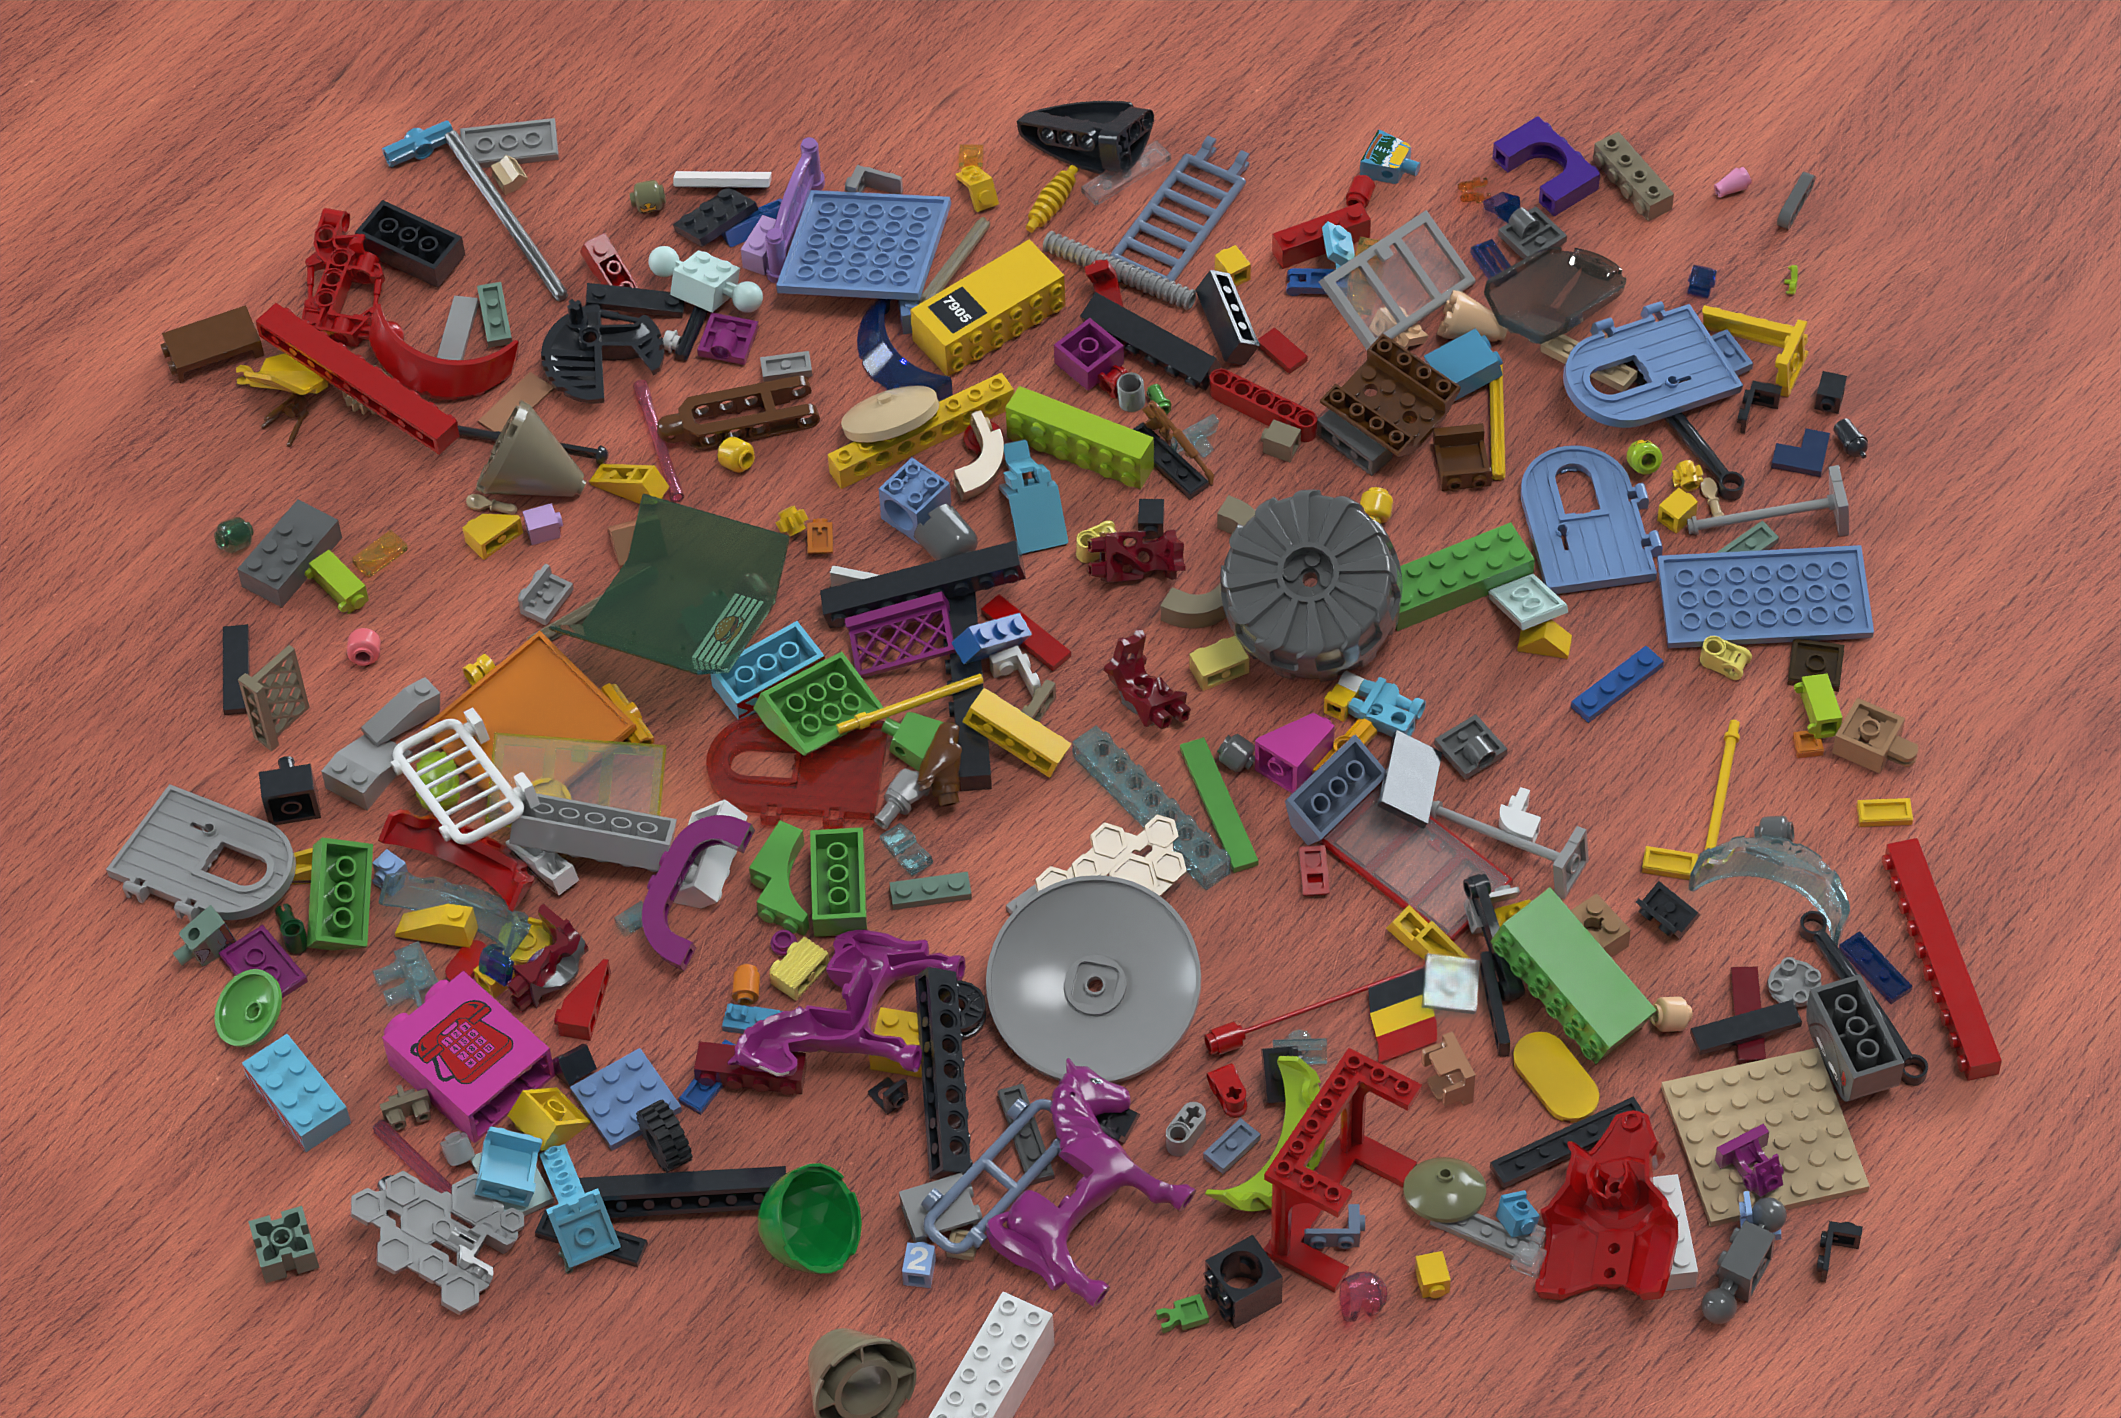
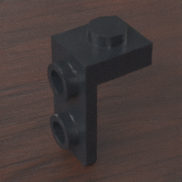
M1752 381L1750 390L1745 389L1742 404H1746L1745 409L1740 408L1737 423L1741 424L1740 433L1745 434L1753 404L1778 409L1782 386Z
M1829 1221L1828 1230L1822 1231L1820 1247L1825 1248L1824 1255H1819L1816 1271L1821 1272L1820 1282L1826 1283L1832 1245L1859 1249L1863 1226H1857L1851 1222L1839 1223Z

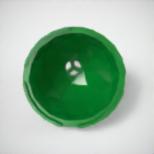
M822 1163L806 1164L787 1172L770 1187L764 1196L758 1213V1232L768 1252L786 1267L808 1274L832 1273L844 1267L843 1264L857 1251L862 1228L861 1211L855 1192H850L842 1180L844 1176L840 1172Z

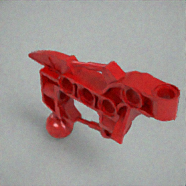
M324 208L314 234L313 244L316 252L305 260L308 299L304 301L302 319L309 321L317 330L326 332L335 342L357 347L364 339L369 340L374 309L381 295L385 276L379 264L380 259L376 255L364 250L363 241L365 234L345 235L350 226V213ZM325 269L316 294L313 297L314 272ZM352 282L362 284L375 283L373 307L360 315L340 314ZM387 321L392 330L404 341L403 328L394 321Z

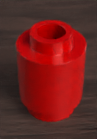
M1357 175L1353 178L1346 194L1347 206L1361 202L1364 208L1368 206L1376 187L1374 181L1369 176Z

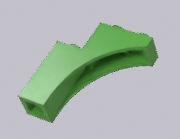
M780 820L750 865V879L756 887L764 889L756 902L758 916L765 922L776 923L791 933H799L805 936L810 928L808 914L796 902L789 887L793 864L804 846L803 830Z

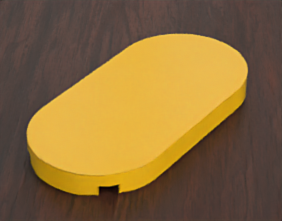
M1533 1032L1525 1035L1517 1042L1514 1048L1515 1069L1553 1117L1561 1121L1567 1120L1570 1123H1576L1595 1113L1599 1103L1598 1087L1558 1037L1546 1032Z

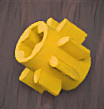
M1690 460L1678 463L1675 467L1676 470H1672L1674 486H1681L1685 492L1696 490L1700 486V482H1703L1702 476L1704 474L1701 465L1694 466V463Z
M795 505L778 513L780 520L775 523L780 533L787 531L788 535L792 536L806 528L804 521L808 520L804 509L797 510Z

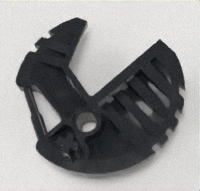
M573 299L568 301V313L560 318L548 331L541 349V359L545 360L542 361V367L547 379L552 382V386L556 390L564 392L565 396L588 404L604 403L605 401L602 360L616 361L641 358L654 376L661 370L665 354L661 332L654 321L647 315H642L640 318L626 316L618 312L600 309V306L597 304L582 307L580 300L574 301ZM601 318L615 321L621 320L634 324L602 325Z

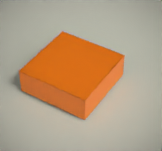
M1808 731L1793 732L1797 758L1824 755L1821 738L1815 739L1814 734H1810Z

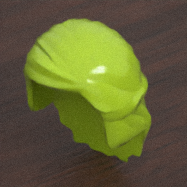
M436 751L421 757L420 762L416 764L417 772L447 756L446 752L440 753ZM452 759L419 777L427 785L456 770L457 766ZM459 775L429 789V791L437 798L460 786ZM416 791L417 798H419L422 807L426 808L428 811H431V809L428 807V805ZM460 792L439 802L445 812L457 805Z

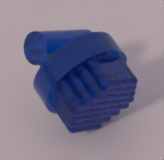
M1693 265L1691 274L1688 277L1690 285L1687 293L1709 299L1711 288L1715 287L1717 271L1712 268Z

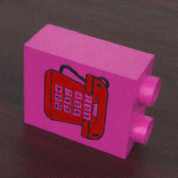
M464 971L450 982L448 980H441L434 984L425 996V1003L410 1015L401 1013L395 1016L386 1026L384 1036L382 1037L389 1065L417 1091L426 1088L431 1104L459 1130L465 1132L474 1143L488 1132L489 1127H495L507 1117L523 1090L540 1089L555 1076L550 1048Z

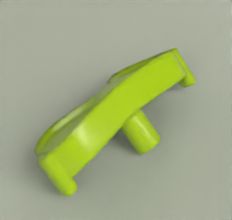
M1797 265L1788 267L1791 270V279H1785L1784 284H1790L1789 291H1786V294L1794 295L1796 292L1798 279Z

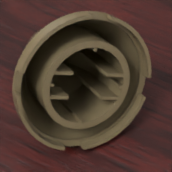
M520 400L519 406L516 405L491 451L489 460L483 467L475 489L484 494L574 497L576 493L581 494L587 481L583 480L584 473L531 405Z

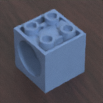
M914 458L909 459L878 488L881 519L918 544L920 543L914 538V531L918 524L924 525L931 518L928 514L935 508L944 504H948L951 507L950 483Z

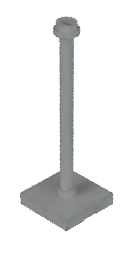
M1839 465L1829 467V495H1827V498L1697 520L1696 516H1692L1691 519H1687L1689 534L1699 535L1698 530L1829 508V510H1833L1839 537L1849 535V505Z
M1432 801L1430 816L1435 820L1438 817L1553 861L1555 893L1562 899L1567 897L1589 861L1587 829L1577 826L1565 847L1559 853L1446 809L1441 801Z

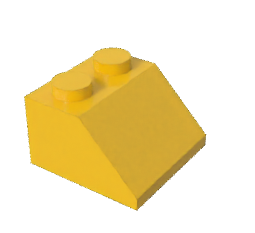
M557 1087L523 1090L507 1115L515 1123L514 1125L519 1131L542 1139L541 1151L547 1150L552 1146L565 1144L590 1124L589 1119Z

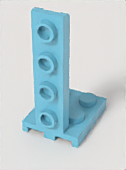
M565 1144L552 1146L545 1152L540 1153V1158L559 1203L546 1209L569 1268L620 1248V1243L598 1188L584 1193Z

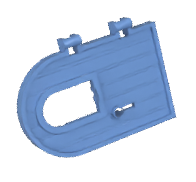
M1662 301L1644 306L1640 314L1643 319L1617 328L1614 327V321L1611 317L1593 323L1590 330L1592 336L1585 338L1572 349L1563 372L1566 392L1573 404L1582 413L1602 424L1620 428L1645 425L1738 394L1743 387L1742 382L1691 305L1687 304L1665 312ZM1653 314H1655V316L1659 320L1658 322H1655ZM1602 330L1606 332L1609 338H1604L1605 335ZM1633 360L1639 372L1644 375V379L1648 383L1617 394L1607 395L1597 391L1592 386L1590 375L1596 371Z
M1586 446L1557 447L1544 452L1530 463L1522 478L1521 502L1542 580L1555 594L1656 581L1657 572L1652 557L1662 556L1663 546L1657 530L1645 534L1639 509H1647L1649 505V498L1644 483H1638L1635 487H1632L1627 472L1618 461L1600 450ZM1577 470L1588 475L1594 486L1600 509L1591 510V512L1584 514H1565L1555 479L1556 475L1560 472ZM1561 535L1566 537L1565 544H1567L1568 550H1564Z

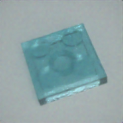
M1427 953L1424 965L1422 1008L1475 1014L1477 1011L1480 960Z

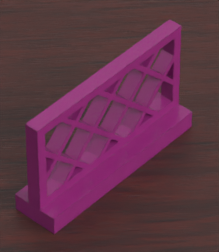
M942 591L845 618L846 628L850 635L855 669L861 678L956 653L951 643L954 641L949 616L950 605ZM942 614L943 621L938 628L929 624L933 616ZM917 621L920 623V626L913 635L905 631L909 622ZM926 627L934 631L928 643L919 639V636ZM893 628L896 632L889 642L880 637L885 629ZM867 634L872 639L864 649L858 645L857 637ZM901 634L910 638L903 650L894 645ZM940 635L947 638V647L940 649L933 647V644ZM877 640L886 645L879 657L870 652ZM915 642L925 646L918 655L913 656L908 653ZM892 648L899 652L900 655L896 661L889 663L884 659ZM867 655L876 660L871 668L862 670L861 664Z

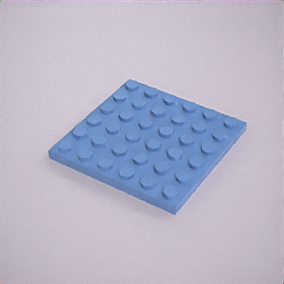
M811 190L776 285L777 293L920 301L951 207V198L943 196Z

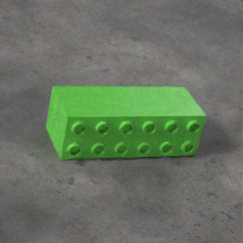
M1551 887L1504 922L1490 941L1493 944L1494 951L1500 957L1506 959L1510 964L1512 972L1525 981L1530 993L1543 1002L1548 1014L1561 1023L1566 1035L1574 1039L1580 1045L1584 1056L1595 1064L1599 1063L1639 1031L1657 1011Z

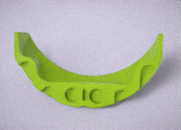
M1279 1056L1277 1060L1284 1082L1286 1107L1281 1136L1270 1159L1255 1176L1245 1183L1226 1190L1207 1189L1205 1195L1237 1210L1261 1211L1271 1209L1272 1184L1264 1180V1174L1320 1091L1318 1083H1321L1317 1072L1297 1056ZM1325 1139L1306 1165L1307 1168L1314 1170L1318 1166L1324 1150Z

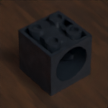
M1254 1235L1205 1260V1272L1203 1273L1205 1278L1204 1291L1211 1301H1216L1221 1317L1225 1322L1229 1321L1234 1329L1282 1303L1283 1277ZM1244 1277L1255 1281L1256 1284L1246 1289L1231 1287L1227 1282L1234 1278Z

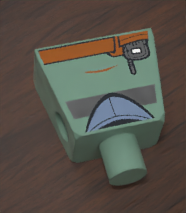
M210 905L179 932L185 944L173 952V955L181 966L194 957L201 966H206L219 958V952L235 943L236 939L219 914Z

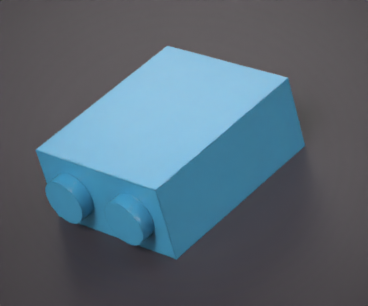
M1476 328L1424 356L1427 364L1461 386L1455 401L1503 375L1500 367L1503 361L1497 351L1492 352L1489 340L1485 335L1481 336Z

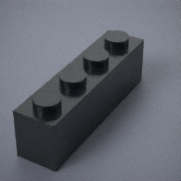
M1210 270L1195 289L1224 361L1245 365L1259 348L1260 344L1230 273Z

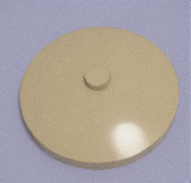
M926 386L894 388L873 395L852 407L844 415L841 425L845 436L852 441L875 442L886 440L912 431L927 422L938 411L939 401L936 392Z

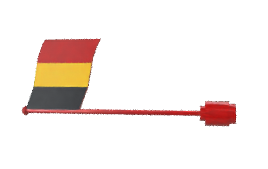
M1424 961L1423 965L1245 1029L1241 1025L1237 1026L1234 1021L1209 1030L1208 1034L1204 1035L1206 1048L1211 1055H1221L1243 1047V1041L1246 1040L1245 1034L1367 990L1370 1019L1378 1044L1379 1063L1433 1045L1437 1042V1021L1428 993L1427 971L1431 969V964L1428 961Z

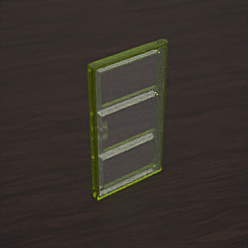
M494 732L492 763L512 789L517 787L513 776L523 772L531 783L544 779L540 784L534 786L537 794L661 816L666 745ZM491 777L489 781V789L496 785ZM500 789L488 795L487 808L506 799ZM509 802L486 814L485 823L488 824L512 811L513 806Z

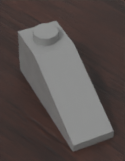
M424 677L402 689L361 727V731L377 747L439 714L440 692Z

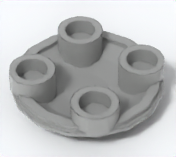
M1792 957L1784 958L1770 972L1768 978V989L1772 997L1779 1003L1793 1000L1795 1007L1807 1005L1810 989L1822 986L1821 973L1818 969Z

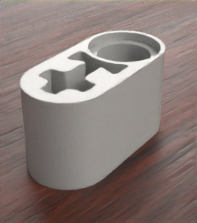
M1198 1102L1185 1104L1167 1127L1166 1149L1171 1155L1177 1157L1186 1155L1205 1131L1206 1110L1202 1104ZM1177 1137L1183 1138V1140L1176 1141L1173 1139Z

